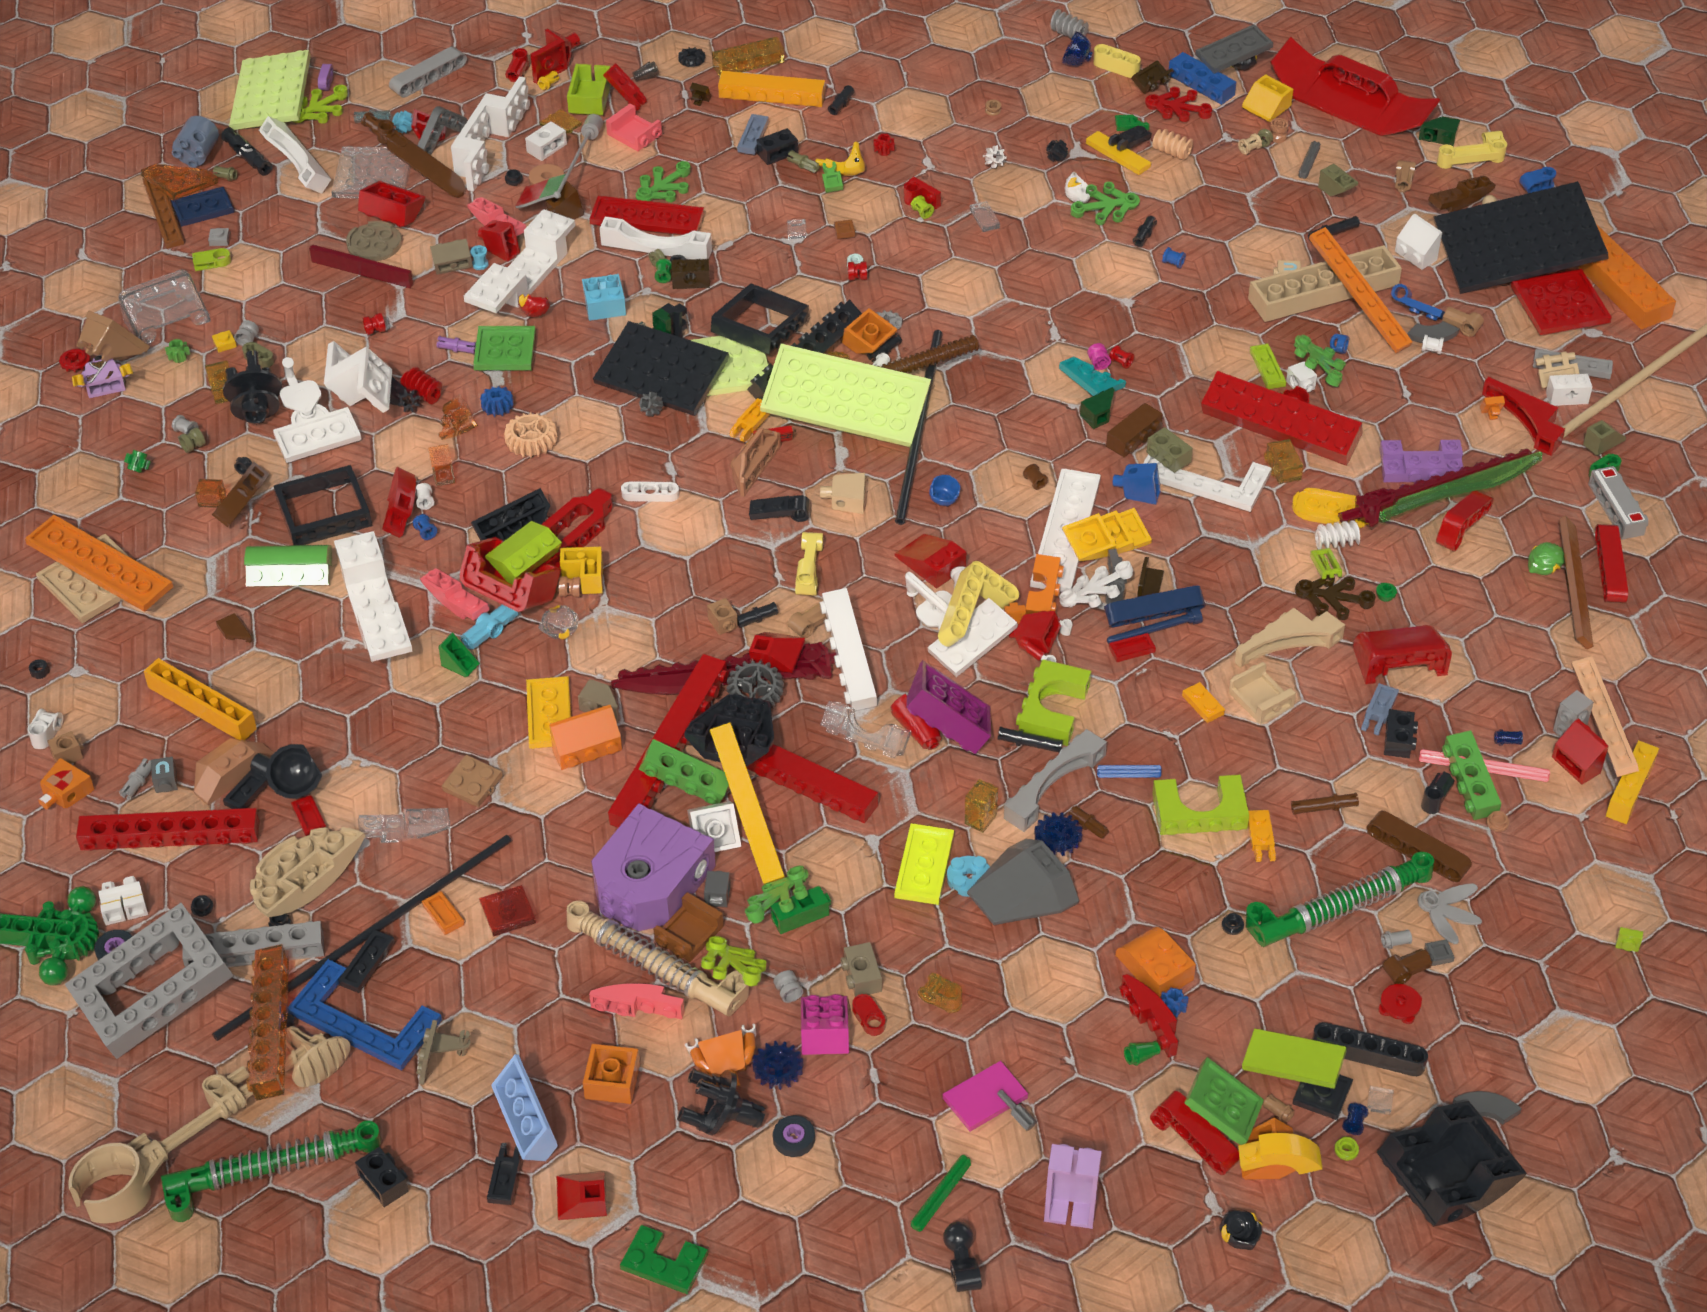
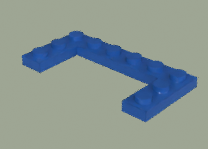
M328 959L287 1007V1012L333 1037L341 1036L346 1038L351 1046L402 1071L423 1045L426 1028L431 1029L433 1020H437V1026L442 1021L441 1014L422 1005L394 1039L324 1004L325 1000L339 985L338 979L346 970L345 967Z

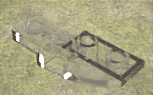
M448 808L404 809L403 814L359 815L358 827L359 831L365 834V838L380 837L381 843L419 839L450 828Z

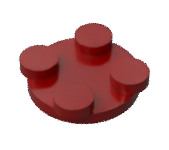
M1389 985L1382 992L1378 1011L1383 1016H1391L1405 1024H1412L1415 1016L1421 1009L1422 996L1408 985Z

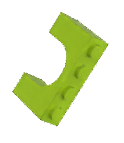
M1042 659L1040 667L1035 668L1033 676L1035 680L1029 684V696L1023 700V712L1018 713L1016 725L1027 733L1062 739L1063 745L1068 746L1074 731L1075 717L1052 712L1043 707L1040 702L1045 697L1055 694L1085 700L1091 683V671Z
M1241 775L1219 776L1217 792L1220 804L1215 809L1204 812L1189 809L1181 802L1176 779L1154 780L1152 795L1160 835L1247 829L1249 812Z

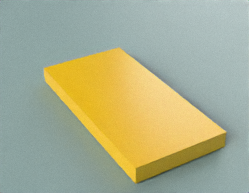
M568 676L526 680L529 749L552 747L549 724L571 717Z

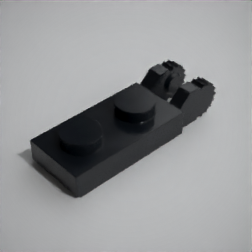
M1138 125L1120 134L1112 135L1109 138L1108 144L1111 146L1117 145L1116 148L1122 151L1150 140L1152 133L1146 130L1145 127Z
M501 1143L499 1154L495 1159L487 1194L488 1203L512 1205L521 1165V1155L517 1145L514 1149L513 1158L506 1157L508 1154V1144Z

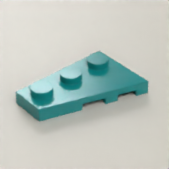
M1076 357L1066 359L1059 364L1061 371L1092 396L1111 387L1117 391L1126 385L1125 380L1121 378L1119 380L1113 379L1110 373L1106 371L1101 373L1094 370L1093 365Z

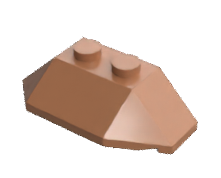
M759 428L748 442L741 447L737 457L732 459L730 465L732 477L740 496L745 497L780 449L779 432Z
M228 739L196 762L195 795L209 806L243 779L251 770V761L256 754L262 753L271 757L274 752L260 742Z

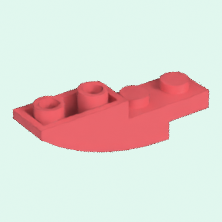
M483 197L476 198L467 205L472 214L484 226L492 220L513 223L516 237L524 233L526 229V224L504 214L503 207Z
M437 568L420 578L431 594L461 619L468 617L474 621L482 613L489 611L488 603L462 589L461 582Z
M639 983L618 984L591 990L589 994L591 1008H595L598 1011L617 1013L621 1016L635 1017L637 1011L640 1010L648 1014L654 1013L667 1018L682 1019L685 1013L684 999L665 995L664 986Z

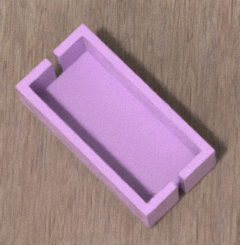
M1052 1144L1048 1167L1044 1222L1066 1225L1070 1201L1074 1202L1071 1226L1093 1229L1101 1151L1092 1148H1079L1078 1151L1066 1144Z

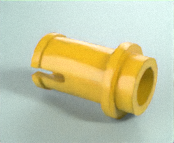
M552 71L545 77H540L538 81L539 88L548 90L550 85L559 81V76L554 78L558 73Z

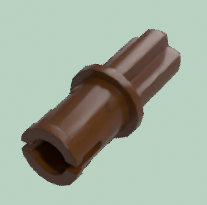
M1077 805L1073 806L1068 813V817L1078 822L1082 829L1091 831L1099 838H1105L1109 832L1107 827L1097 821L1093 814H1087Z

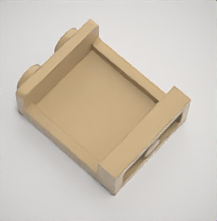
M1264 662L1251 666L1248 670L1241 674H1236L1230 680L1229 694L1260 725L1294 707L1296 693L1291 688L1284 691L1266 673V664Z

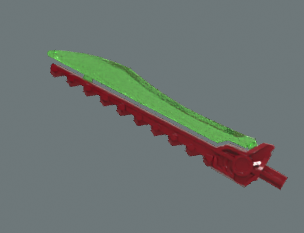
M1527 448L1521 449L1517 454L1508 453L1503 458H1491L1487 463L1476 462L1473 467H1461L1456 472L1446 471L1443 476H1431L1426 481L1416 480L1413 485H1401L1396 490L1381 488L1362 496L1358 495L1355 497V508L1338 513V517L1340 518V523L1360 519L1368 523L1370 527L1378 524L1379 520L1387 522L1393 516L1427 503L1466 492L1492 488L1507 482L1531 468L1538 461H1542L1543 452L1532 454Z

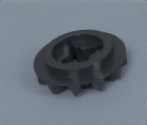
M688 47V49H682L678 53V61L688 67L701 65L706 59L705 52L696 47Z

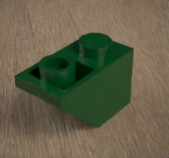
M1442 116L1424 122L1420 127L1418 140L1443 145L1448 144L1454 147L1460 120Z
M1113 387L1081 401L1080 417L1093 429L1110 421L1114 404L1115 389Z

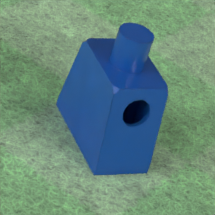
M1157 463L1128 464L1123 475L1113 476V486L1123 487L1126 499L1156 505L1161 492Z

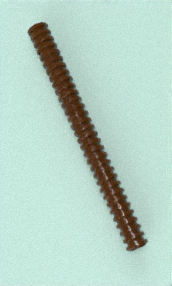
M972 334L970 337L960 338L959 341L948 342V345L945 343L942 347L939 345L937 348L927 349L926 352L915 353V356L909 355V358L906 356L904 359L894 360L893 363L882 364L881 367L903 373H912V370L918 371V368L921 370L923 367L927 368L929 365L939 364L940 361L951 360V357L954 359L957 356H962V354L972 353L973 350L978 351L979 343L976 336Z

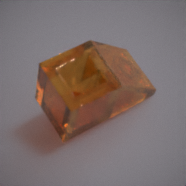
M448 444L428 447L435 486L455 483Z

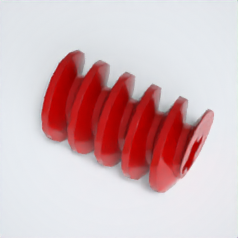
M413 367L402 375L401 384L410 391L417 390V395L423 396L422 399L424 401H427L429 404H435L439 400L442 390V383L426 374L419 367Z

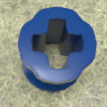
M1168 247L1163 254L1162 262L1174 264L1180 269L1185 262L1186 253H1179Z
M421 514L414 518L413 527L419 530L422 539L430 540L436 536L437 527L430 523L428 515Z

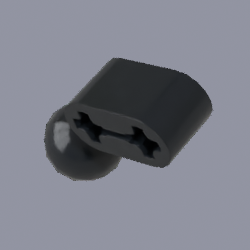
M953 1222L946 1227L943 1233V1241L946 1247L954 1252L955 1259L950 1260V1270L956 1292L982 1289L980 1269L976 1258H969L968 1249L974 1242L973 1231L964 1222Z

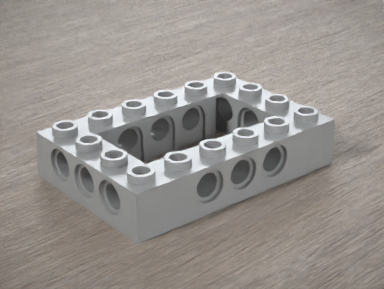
M179 903L65 983V986L105 1046L118 1059L234 975L184 905ZM180 941L194 962L116 1016L100 993L104 995L114 993L120 985L130 978L134 979L137 973L150 964H155V961L167 952L175 950Z

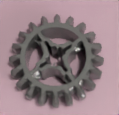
M753 658L751 664L744 661L743 667L736 665V671L731 670L730 677L727 679V692L732 695L739 694L746 697L739 691L741 689L749 694L748 698L760 697L762 700L770 701L771 708L774 709L775 702H780V696L783 695L782 688L784 687L782 675L777 673V668H771L770 662L763 665L762 660L759 663H755ZM761 676L768 679L771 682V684H768L767 681L762 680ZM758 681L757 688H754L753 692V686H756V683Z

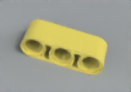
M1099 44L1094 48L1093 63L1099 68L1132 78L1134 74L1140 71L1141 58L1135 54L1105 44Z

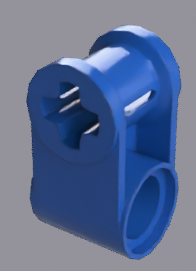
M1543 167L1532 172H1526L1520 177L1519 183L1527 193L1554 187L1553 179L1556 177V170L1552 167Z

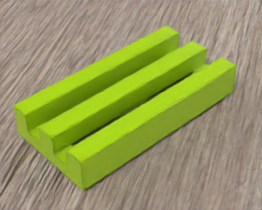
M1330 548L1312 550L1310 552V557L1322 579H1326V575H1329L1330 578H1334V574H1337L1338 577L1342 576V569ZM1327 558L1329 559V561H1330V563H1331L1333 569H1331V567H1330V565H1329V563H1328Z

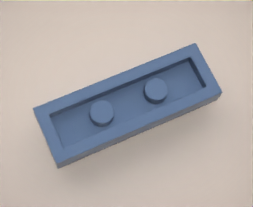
M751 114L737 146L738 152L755 155L757 150L756 139L763 137L769 123V116Z

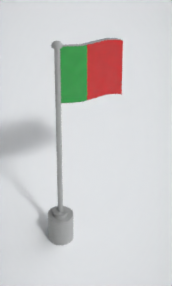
M590 114L587 116L581 128V133L585 138L567 173L526 186L515 206L516 208H522L553 197H561L560 193L587 140L595 139L603 126V120L599 115Z

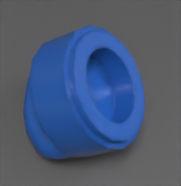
M1334 334L1330 340V347L1337 353H1346L1349 345L1348 335Z

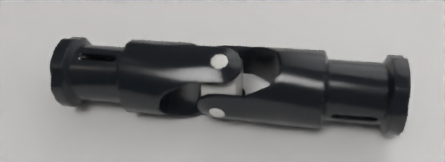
M231 127L224 129L221 133V139L226 143L228 142L229 146L252 168H256L262 176H266L272 171V163L265 160L264 156L250 145L247 140L241 135L236 134V131Z

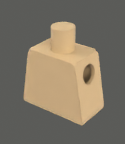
M865 473L833 476L832 486H820V498H832V509L864 514Z

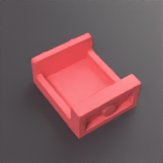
M628 104L606 120L607 135L636 151H640L662 135L661 121L656 120L654 123H650L637 116L635 106L632 104Z

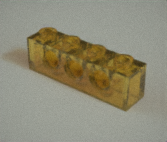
M778 37L712 52L713 67L719 78L722 71L741 73L784 62V47Z

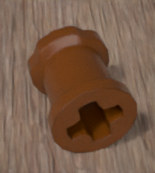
M1030 464L1023 471L1024 478L1030 480L1035 490L1043 488L1048 483V477L1039 471L1037 464Z

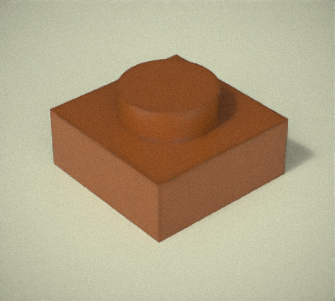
M852 220L834 222L837 239L855 237Z

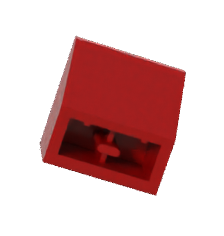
M1578 718L1555 743L1552 758L1582 785L1601 774L1609 745Z

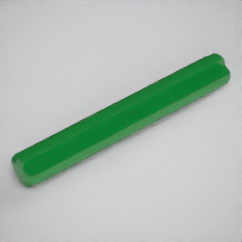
M965 1155L959 1156L911 1220L912 1229L917 1232H921L971 1166V1159Z

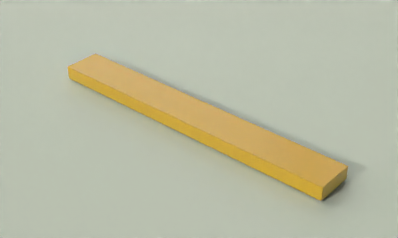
M731 723L710 729L763 884L783 879L785 876Z

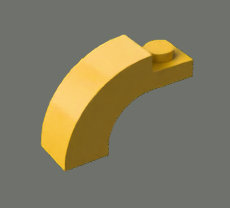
M1289 1133L1258 1135L1259 1141L1238 1146L1240 1166L1243 1171L1268 1165H1286L1294 1168L1299 1175L1322 1170L1320 1148L1313 1141L1303 1136Z

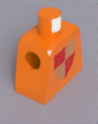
M60 758L40 781L43 796L38 802L44 809H49L54 803L64 809L69 808L94 791L91 777Z

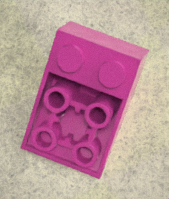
M833 994L827 997H819L817 995L801 997L802 1055L849 1054L847 996Z

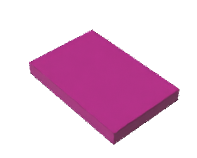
M999 1061L943 1093V1100L969 1132L1010 1109L997 1095L999 1090H1003L1016 1105L1026 1100L1028 1093L1006 1066Z

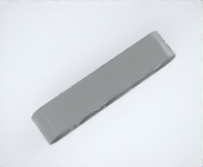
M451 46L394 76L389 82V87L399 96L405 98L462 68L466 64L467 56Z

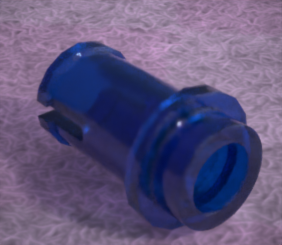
M1499 729V731L1494 733V742L1499 744V746H1503V744L1522 745L1523 733L1522 731H1503V729Z

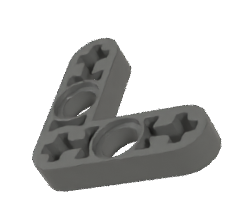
M435 107L417 146L431 155L444 126L461 132L468 121L467 118L443 107Z

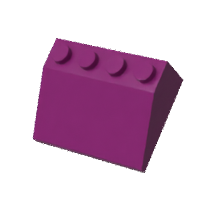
M922 660L907 695L906 708L912 715L920 716L930 727H936L942 731L946 738L958 742L964 750H970L976 754L991 737L990 706Z

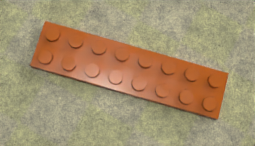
M52 515L25 538L27 545L144 612L173 588V583L169 579L56 515Z

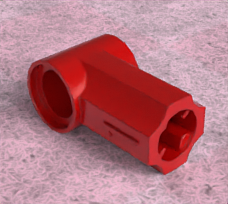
M517 48L512 52L513 59L505 73L506 78L511 82H516L519 76L522 77L524 71L528 70L530 66L528 52L524 48Z

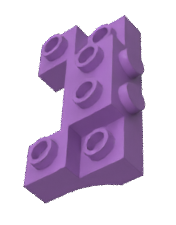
M1381 440L1380 455L1383 482L1426 481L1431 476H1443L1446 471L1456 472L1463 467V451L1460 440H1440L1439 451H1403L1401 440Z

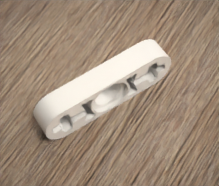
M626 482L621 486L622 498L626 501L673 502L679 498V487L673 482ZM654 490L655 492L648 494L645 491Z

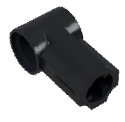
M1444 771L1437 773L1430 786L1425 788L1421 808L1424 812L1436 814L1440 811L1443 801L1455 782L1451 774Z

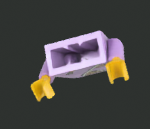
M96 356L93 362L85 364V371L72 376L73 387H86L89 398L125 391L123 378L133 374L130 363L124 365L116 364L113 358L104 362L101 360L102 356Z

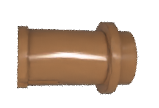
M1272 1094L1263 1103V1107L1275 1114L1281 1122L1285 1121L1287 1123L1294 1116L1295 1111L1292 1110V1106L1285 1105Z

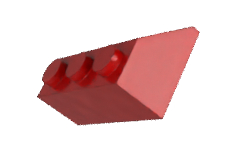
M378 181L359 190L358 211L365 213L367 216L378 217L385 222L395 223L396 226L405 227L415 221L426 196Z

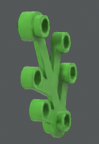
M686 161L678 162L676 164V171L663 180V168L660 166L654 167V185L649 188L648 186L651 184L650 176L642 175L640 177L641 187L636 192V199L651 201L652 199L665 198L667 202H674L676 200V193L671 190H678L679 193L686 194L689 191V186L686 182H671L679 177H687L691 172L690 163ZM659 190H670L666 192H658Z
M1105 182L1103 192L1119 198L1112 199L1097 191L1095 185L1090 184L1086 187V194L1100 201L1086 204L1076 201L1071 205L1070 213L1075 218H1081L1084 216L1085 211L1104 208L1101 213H1097L1095 216V223L1104 225L1106 218L1116 206H1122L1120 210L1113 212L1112 217L1113 221L1122 222L1126 212L1135 209L1139 205L1140 198L1135 193L1129 192L1125 194L1114 188L1112 182Z
M1296 336L1294 343L1296 350L1294 353L1304 358L1307 352H1309L1310 355L1305 365L1310 369H1315L1317 364H1319L1328 374L1325 378L1326 382L1334 387H1338L1343 376L1340 371L1343 370L1346 363L1339 358H1336L1335 361L1332 360L1335 354L1332 348L1325 347V349L1314 345L1308 336Z
M801 865L795 866L788 870V877L764 884L761 888L762 894L751 896L747 900L749 906L745 909V914L748 920L752 923L761 922L764 919L765 911L779 898L781 900L779 902L781 911H791L794 908V904L790 898L789 889L795 885L793 893L797 900L807 897L808 891L804 886V882L809 876L808 871Z

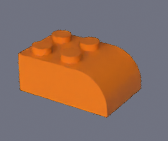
M1153 927L1116 950L1115 956L1137 980L1149 987L1160 998L1161 993H1167L1170 987L1180 989L1194 980L1195 962L1160 927Z

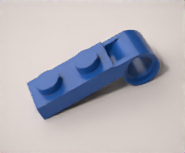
M1397 284L1392 288V297L1410 307L1409 311L1419 314L1420 311L1427 313L1426 317L1437 321V318L1443 319L1445 314L1443 310L1411 299L1412 292L1407 286ZM1405 289V296L1398 298V291Z

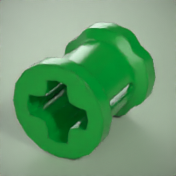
M659 259L656 262L655 280L659 283H667L671 280L670 271L672 263L668 259Z

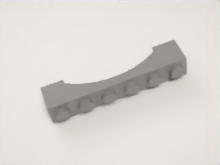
M1088 729L1080 735H1076L1072 743L1067 747H1063L1055 759L1049 760L1041 772L1035 773L1027 785L1021 786L1013 798L1007 799L1003 807L1004 819L1025 832L1038 820V803L1046 790L1062 776L1074 770L1087 766L1093 768L1106 756L1107 742Z

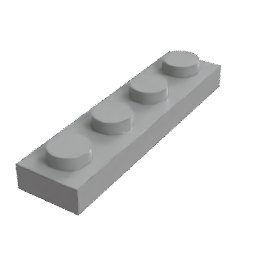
M1535 349L1533 367L1545 369L1544 365L1536 366L1535 359L1542 358L1543 355L1549 354V356L1560 353ZM1575 355L1576 359L1569 360V364H1578L1580 374H1588L1598 378H1611L1612 360ZM1552 363V367L1562 366V363Z

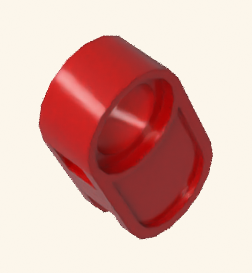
M860 994L854 997L852 1011L864 1031L871 1036L882 1034L885 1030L886 1019L873 998L867 994ZM871 1020H878L881 1024L878 1027H871L868 1023Z

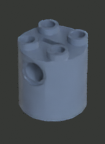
M192 116L187 119L173 142V157L187 164L190 168H197V166L202 165L219 138V131L215 124L202 116Z

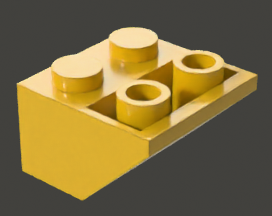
M1265 74L1253 84L1242 104V108L1271 122L1291 106L1293 88Z

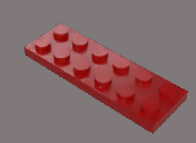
M597 196L589 220L590 224L601 226L605 217L623 219L638 230L685 235L692 231H699L704 216V207Z

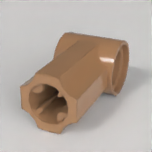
M1398 160L1395 188L1399 192L1405 193L1407 190H1410L1416 162Z
M1452 307L1446 309L1442 321L1460 328L1461 332L1468 337L1474 336L1484 323V319L1480 314L1476 312L1467 314Z
M818 603L803 614L800 612L794 613L788 620V627L800 637L806 639L812 635L815 627L827 619L826 613H821L820 604Z

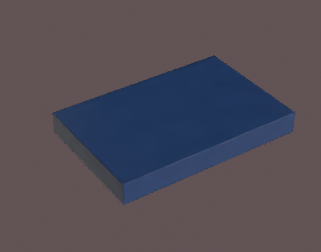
M224 187L171 200L181 227L234 213L233 206Z

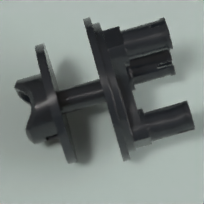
M252 350L246 352L248 365L246 371L238 373L234 367L225 370L227 381L223 386V394L231 402L230 410L235 417L246 420L249 423H261L278 411L280 407L278 396L282 390V382L275 374L271 373L270 368H262L259 365L258 352L254 350V355H252Z

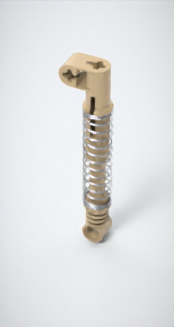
M573 901L567 906V927L570 931L587 934L594 939L597 945L600 947L605 946L606 950H610L613 947L612 952L614 955L620 952L621 959L627 956L628 963L634 960L635 967L641 964L642 971L647 969L649 975L655 974L656 979L662 978L663 983L669 982L671 988L676 986L678 992L683 990L684 995L688 998H697L729 1017L749 997V986L744 984L742 974L738 971L729 973L725 979L717 984L708 979L707 974L703 971L698 970L696 967L691 968L689 963L684 964L682 959H677L675 955H670L668 951H662L661 947H655L654 943H648L647 939H641L640 935H634L633 931H627L626 927H620L619 923L614 920L604 919L593 913L585 902ZM620 928L625 929L626 932H620ZM627 932L632 933L633 936L628 937ZM637 936L640 940L635 941L634 937ZM644 940L647 944L642 945L641 942ZM649 945H653L654 948L649 949Z

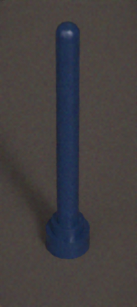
M1199 607L1189 609L1185 615L1109 636L1107 643L1145 633H1153L1187 622L1193 625L1203 622L1202 613Z

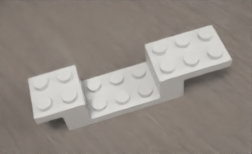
M519 76L506 97L486 93L453 142L451 152L454 172L459 176L466 177L467 190L475 191L477 186L481 184L484 175L488 173L489 164L487 163V149H485L484 142L486 137L488 138L489 134L509 137L512 131H515L519 120H522L525 111L529 109L530 100H528V85H526L525 77Z
M543 209L524 230L526 248L508 267L493 263L464 295V302L497 313L505 303L519 308L518 296L522 294L524 296L531 295L566 256V236L575 227V220Z
M374 531L335 540L334 544L340 561L342 577L364 647L368 650L371 662L413 652L398 603L394 601L386 577L383 557Z

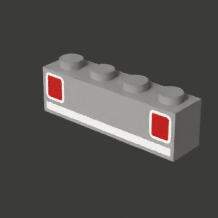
M1614 466L1592 470L1588 485L1611 523L1619 526L1621 539L1643 536L1648 526V518L1640 509L1638 501H1635L1630 488L1625 485L1621 474L1617 472Z

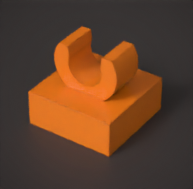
M1504 396L1484 398L1480 405L1481 413H1488L1490 420L1498 419L1497 415H1500V411L1505 404Z
M1011 602L1009 606H1004V611L1019 625L1022 616L1026 614L1025 605Z

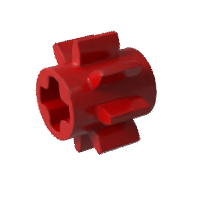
M880 134L877 139H874V152L877 151L879 155L887 156L891 151H895L894 138H891L888 134Z

